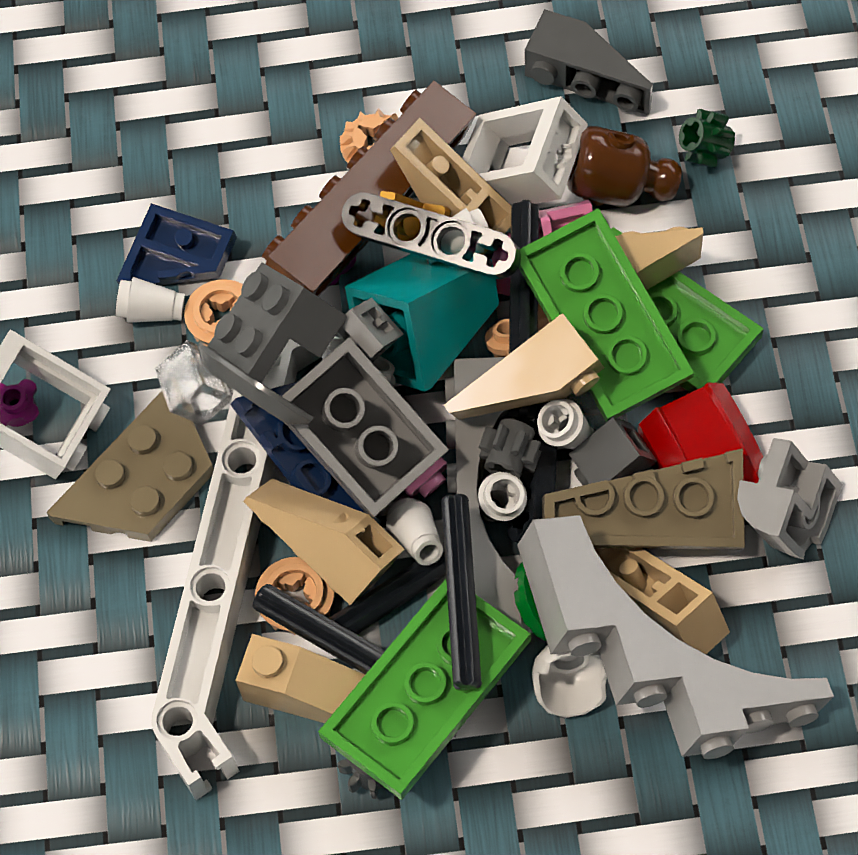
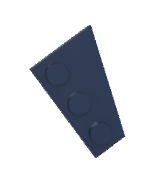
M297 382L275 387L271 390L282 396ZM244 396L233 400L230 404L292 486L363 512L283 421Z

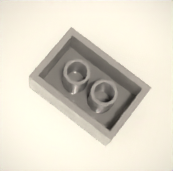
M347 338L282 395L283 398L314 417L308 424L286 425L363 512L371 517H375L449 450L350 338Z

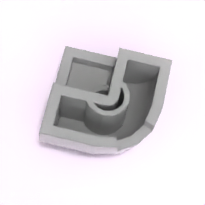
M773 438L768 454L760 462L758 483L740 480L737 500L742 516L770 547L792 557L804 559L805 551L812 543L822 544L843 484L826 464L808 462L792 441Z

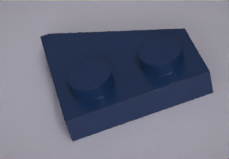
M151 203L116 281L120 284L121 280L132 281V278L135 277L156 285H167L220 278L237 236L234 230Z

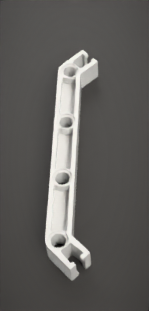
M290 339L262 384L272 389L294 383L297 372L318 360L319 357ZM234 390L231 403L235 398L242 397L243 395ZM231 405L151 720V726L163 751L196 800L210 792L212 786L207 779L205 781L202 780L197 770L191 772L186 759L197 754L203 747H209L216 755L212 763L217 770L221 768L227 780L240 772L233 755L214 729L213 722L261 525V520L243 501L247 496L272 479L275 467L273 460ZM243 464L254 465V468L249 472H234ZM220 588L225 590L223 595L214 601L202 599L204 594L211 589ZM180 720L193 722L190 730L180 736L169 734L172 725Z

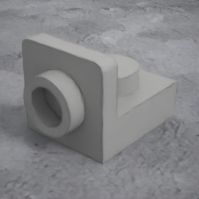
M372 297L350 309L345 314L347 318L338 330L344 340L350 338L371 363L379 358L403 335V332Z

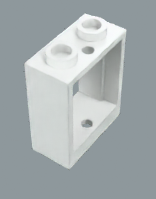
M562 96L480 114L462 159L511 206L522 200H530L534 204L559 200L563 196L577 157L582 132L587 128L588 123ZM532 141L523 165L500 169L509 146Z
M10 329L0 345V383L12 363H15L85 404L56 455L0 423V448L56 479L65 467L73 471L82 458L87 446L80 441L88 428L96 432L107 415L110 407L104 404L103 401L108 395L110 388Z

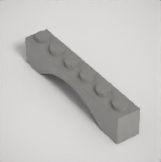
M505 357L455 359L454 377H445L446 403ZM508 410L460 420L456 417L455 420H446L447 448L456 449V463L447 464L448 493L464 494L469 499L475 594L522 627L521 615L515 604L514 592L518 590V578L514 580L515 574L502 561L490 542L480 516L478 492L487 460L479 457L481 449L478 447L486 427L497 430L501 420L510 419Z

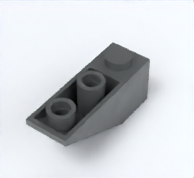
M544 9L525 48V76L533 78L540 84H552L573 91L584 98H595L614 104L622 110L636 111L649 116L653 84L586 22Z

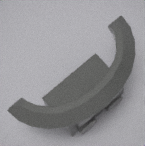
M261 262L257 270L251 273L244 281L241 295L230 312L225 314L217 323L214 337L209 345L203 342H199L197 345L201 363L212 375L284 423L308 424L314 417L263 385L262 382L290 339L321 358L347 316L303 286Z

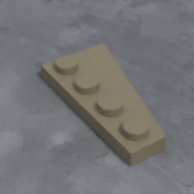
M743 448L709 458L682 462L679 465L634 473L623 478L610 481L604 480L544 494L542 497V519L580 515L594 548L741 550L745 548V527L737 495L739 481H744Z

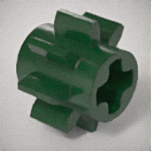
M697 109L696 117L685 120L679 131V144L682 149L688 151L685 156L686 161L715 168L717 166V159H723L730 155L735 144V132L731 127L726 126L729 120L728 115Z

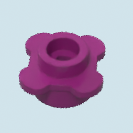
M23 379L19 384L8 386L0 383L1 424L20 427L34 421L38 417L39 409L34 400L37 386L32 380ZM13 400L19 401L16 405H10Z

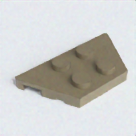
M170 381L46 512L53 523L62 526L65 525V522L90 526L94 532L110 535L113 533H123L128 538L152 542L210 479L214 471L213 465L177 385Z

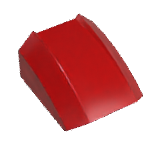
M708 382L703 387L662 407H656L638 424V434L658 460L652 465L654 470L679 465L682 462L699 458L704 459L722 455L725 452L743 448V480L754 483L759 481L758 470L763 455L743 415L723 383Z

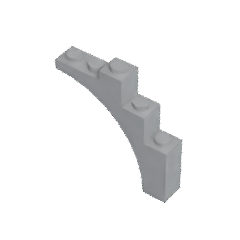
M580 515L535 519L517 544L550 654L570 652L572 656L579 657L589 655L598 650L616 705L636 703L638 707L645 708L664 701L682 757L702 754L704 759L719 758L733 751V745L744 733L759 732L767 729L772 724L788 722L790 727L807 725L819 717L818 712L834 697L827 678L789 679L753 673L713 659L677 639L646 615L616 583L595 551Z

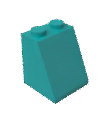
M409 254L345 286L349 310L372 297L403 332V335L381 357L394 365L395 371L393 375L396 379L395 383L424 392L434 386L499 305L496 279L440 262L429 264L426 258Z

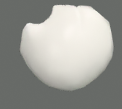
M547 645L535 658L532 669L534 691L537 701L547 713L564 718L585 715L602 705L606 700L607 676L598 650L589 655L576 657L572 656L570 652L550 654Z

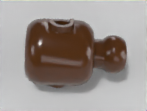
M588 126L582 132L580 148L570 173L567 187L574 195L584 200H589L591 205L602 206L604 204L620 207L629 206L637 201L643 192L649 193L656 200L668 201L677 194L681 182L682 169L676 161L669 158H661L657 161L651 160L649 146L639 136L598 126Z

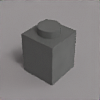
M614 417L569 453V456L578 467L574 470V474L582 486L631 476L634 473L646 471L658 461L633 425Z

